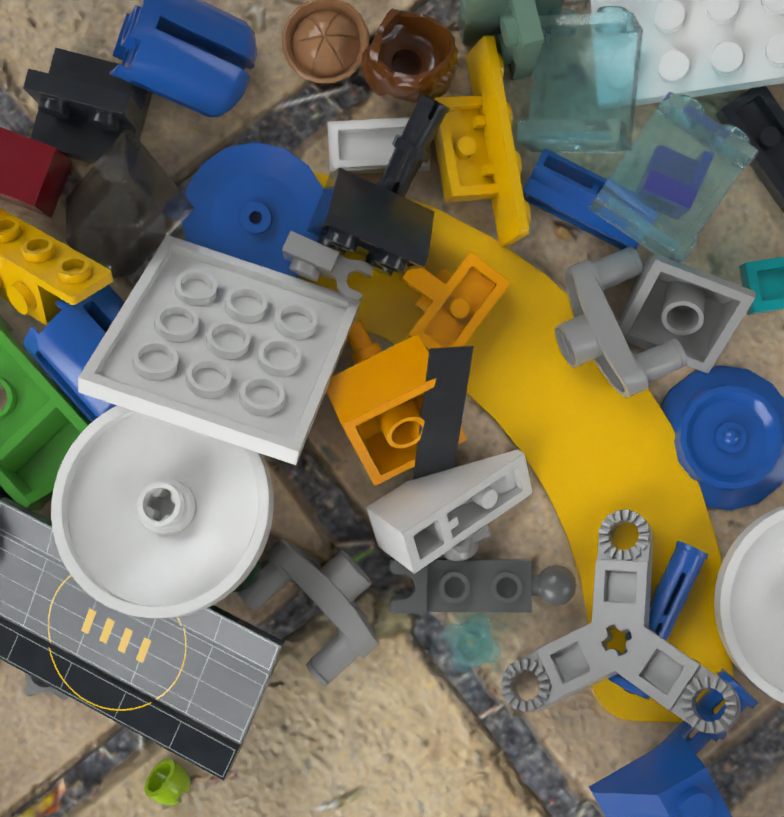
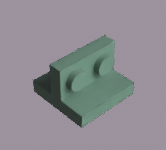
M461 0L457 22L461 41L464 43L480 39L483 36L495 35L497 52L501 54L504 65L509 66L512 81L532 76L544 42L541 23L557 20L564 0Z

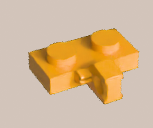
M471 251L453 274L444 268H441L436 276L423 267L407 270L402 276L401 281L420 295V298L414 305L424 312L408 333V336L412 337L418 334L428 351L430 348L464 346L511 282Z

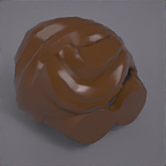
M392 8L380 24L372 44L362 53L361 68L364 78L369 87L378 96L390 95L399 100L412 103L418 102L420 93L430 97L432 100L435 97H441L450 89L458 67V49L455 46V37L442 22L422 13H411ZM396 25H403L396 35L382 40V38L393 31Z

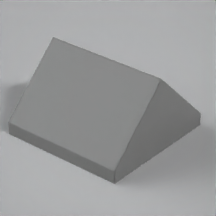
M655 254L643 264V272L636 276L618 324L627 343L645 350L669 340L677 339L686 353L687 366L709 373L755 300L756 292Z

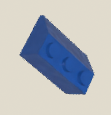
M681 735L674 737L589 786L605 817H732L706 766Z

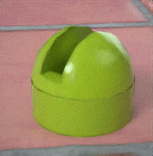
M166 758L160 761L150 772L144 787L145 794L159 804L168 807L177 805L182 802L180 798L182 792L189 793L191 790L190 776L183 766L171 758Z

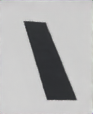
M474 346L429 349L425 382L435 378L436 382L434 388L424 392L421 418L425 423L423 430L421 424L419 427V435L421 431L422 434L420 441L417 443L413 480L452 469L455 466Z

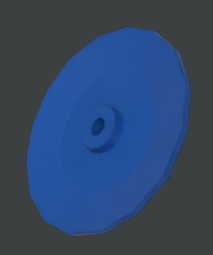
M258 142L226 147L203 162L186 187L181 213L185 239L187 242L298 278L300 275L289 269L291 262L284 259L282 248L290 230L317 242L319 236L308 232L307 229L324 189L309 165L285 148Z
M719 365L712 367L709 373L702 371L693 372L669 390L660 408L675 431L674 442L678 462L693 480L698 481L706 507L732 511L758 504L781 486L784 481V398L771 382L748 369Z

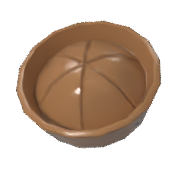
M309 0L299 5L287 18L282 31V51L289 66L302 78L319 84L337 83L350 77L361 66L362 53L369 46V30L362 15L349 3L342 0Z

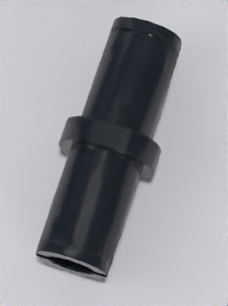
M422 93L418 97L419 100L402 135L396 134L392 142L395 149L379 182L376 184L406 198L405 196L418 169H420L423 162H428L432 154L429 149L446 113L450 109Z

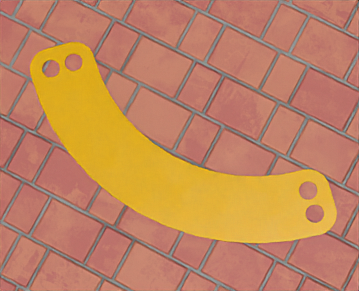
M313 172L324 189L329 175ZM406 197L419 205L435 211L429 256L423 268L434 276L438 274L441 268L453 274L471 251L511 282L464 345L474 346L466 393L494 418L518 449L525 454V459L546 490L566 533L581 582L587 623L592 622L595 565L598 556V530L601 527L600 523L607 518L608 514L614 513L615 510L627 509L635 511L648 521L654 535L650 601L673 555L677 541L684 542L708 554L707 560L705 559L687 601L667 641L692 659L700 662L701 665L717 675L723 668L733 677V662L720 639L714 612L715 585L722 564L719 546L698 481L689 476L678 462L674 442L675 431L650 390L647 388L643 392L625 398L610 385L594 360L572 368L559 349L554 330L556 325L574 318L568 295L547 275L507 247H501L494 238L435 207ZM347 251L345 255H340L351 260L365 261L366 257ZM373 270L371 278L365 277L360 273L350 275L347 279L348 286L362 293V299L354 323L361 320L367 332L380 336L393 344L410 338L408 333L424 312L414 305L420 298V295L401 281L404 274L393 272L392 276H388ZM320 275L316 282L302 276L298 277V279L339 292L337 283L333 278L330 280ZM624 523L617 527L613 534L615 547L623 551L625 549L630 550L633 546L635 547V543L639 541L638 536L640 535L638 528L633 523ZM615 627L611 630L613 639L607 643L608 649L619 650L623 655L626 649L625 643L627 640L625 636L627 633L621 632ZM608 679L592 686L593 692L601 705L619 718L645 722L681 723L683 719L666 709L650 697L648 700L634 693L627 692ZM709 689L702 691L698 695L696 701H698ZM725 699L714 709V713H717L724 706Z

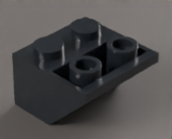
M339 167L329 175L307 231L319 236L318 243L338 251L340 255H345L347 251L358 253L366 257L364 262L368 263L374 271L392 276L393 272L404 274L406 270L425 267L429 256L435 211Z

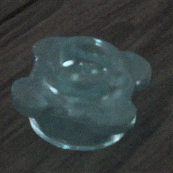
M476 613L472 615L470 621L459 625L448 623L443 628L442 638L450 645L453 653L451 664L459 672H468L471 667L479 666L485 662L493 663L500 655V648L497 643L492 641L489 633L491 622L484 614ZM469 638L475 639L476 644L474 647L466 645V641Z

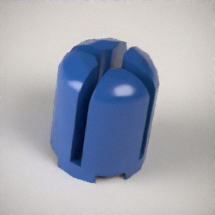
M143 0L141 7L135 5L131 14L127 13L112 55L122 60L121 65L118 64L109 74L203 116L220 117L238 103L247 89L250 76L244 70L245 68L251 70L255 67L258 54L255 32L246 21L203 0Z
M107 285L76 305H71L59 299L55 304L61 311L55 315L40 333L32 325L24 338V348L90 423L103 413L117 406L78 392L79 375L125 303L110 285Z

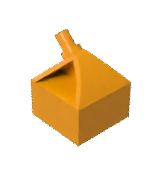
M359 320L352 324L348 336V341L354 351V354L350 356L355 365L333 375L326 393L343 429L371 481L376 486L415 466L417 443L420 441L422 434L421 431L419 435V427L421 424L423 430L425 423L421 418L424 392L434 388L436 378L425 382L429 353L418 334L382 351L378 342L372 343L362 321ZM462 425L458 444L467 440Z

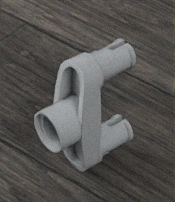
M632 246L595 262L584 260L566 269V289L574 318L556 325L554 329L559 349L572 368L594 360L610 385L625 398L647 390L648 383L686 366L688 362L686 353L677 339L669 340L637 355L630 351L619 324L604 296V290L634 278L643 272L641 259Z
M280 539L266 552L268 559L236 588V592L248 607L257 611L288 581L296 582L337 626L338 634L306 664L315 679L326 687L358 656L365 658L379 645L378 638L371 624L355 602V599L372 582L362 568L343 550H340L322 566L298 546L285 539Z

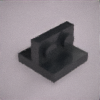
M55 48L49 73L28 68L23 89L39 104L30 138L57 148L68 158L131 174L153 93L110 75L109 73L118 63Z

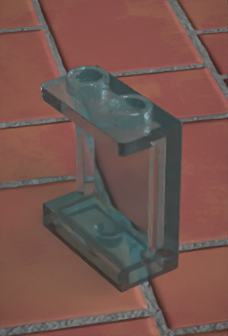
M604 6L597 9V13L577 14V12L570 9L557 8L547 11V16H539L544 42L534 67L529 120H519L517 141L531 152H543L544 148L552 152L631 153L643 28L635 15L623 7Z
M668 92L588 209L654 254L680 263L688 257L698 242L696 240L698 234L743 169L754 160L759 151L749 144L750 139L743 131L728 124L722 126L707 116L705 108L694 98L683 94L677 96L673 92Z

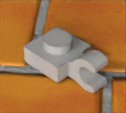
M291 230L282 248L284 259L291 262L289 269L292 272L316 282L320 275L330 280L333 278L337 283L339 293L344 299L356 303L361 301L362 293L351 289L347 284V279L354 273H360L365 277L371 278L373 268L368 263L361 260L347 259L340 256L338 251Z

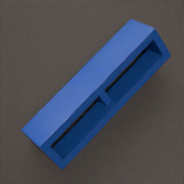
M544 148L523 189L524 199L528 203L621 250L630 246L635 250L637 249L658 207L657 204Z

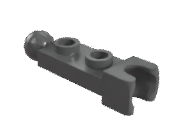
M390 558V571L393 574L409 576L414 582V587L408 594L392 596L389 611L392 613L422 614L427 612L532 613V596H539L548 605H564L575 595L577 584L572 572L564 566H548L539 575H532V560L468 558L463 561H451L445 558H437L414 574L397 560Z

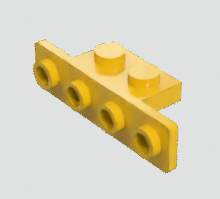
M491 35L483 36L466 56L473 96L435 97L433 101L436 100L450 108L434 137L445 203L491 199L499 245L503 247L511 246L529 234L531 210L523 196L520 179L522 161L519 152L515 150L511 130L513 111L510 103L506 101L502 80L504 76V61L501 54L497 52L495 37Z
M0 208V297L11 303L21 314H28L47 326L55 315L61 311L55 304L59 299L71 305H76L113 282L112 272L108 268Z

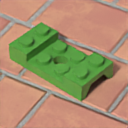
M0 315V385L4 387L7 393V403L0 411V486L16 503L30 510H41L52 499L57 473L65 455L90 422L45 370L10 333L13 328Z

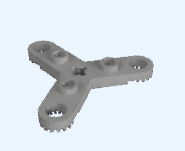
M627 509L615 510L614 513L608 514L607 518L600 523L601 527L598 530L599 542L595 565L592 622L509 664L506 671L503 672V678L500 682L502 696L505 697L507 704L511 705L515 710L538 712L619 674L693 728L709 734H719L728 731L735 725L740 716L741 704L737 692L725 680L649 629L653 530L648 521L635 511ZM624 523H633L638 528L640 534L638 536L639 541L630 550H618L613 542V534L616 528ZM615 627L621 632H630L632 639L625 643L628 652L624 655L619 650L608 649L607 643L613 639L611 630ZM530 670L539 677L538 680L541 682L539 688L541 689L537 693L538 696H535L533 700L525 701L519 696L516 685L519 676ZM710 688L718 690L726 700L725 714L714 722L704 720L696 710L698 695Z

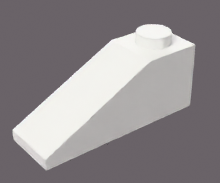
M517 449L405 482L366 507L378 547L415 574L533 493L525 454Z

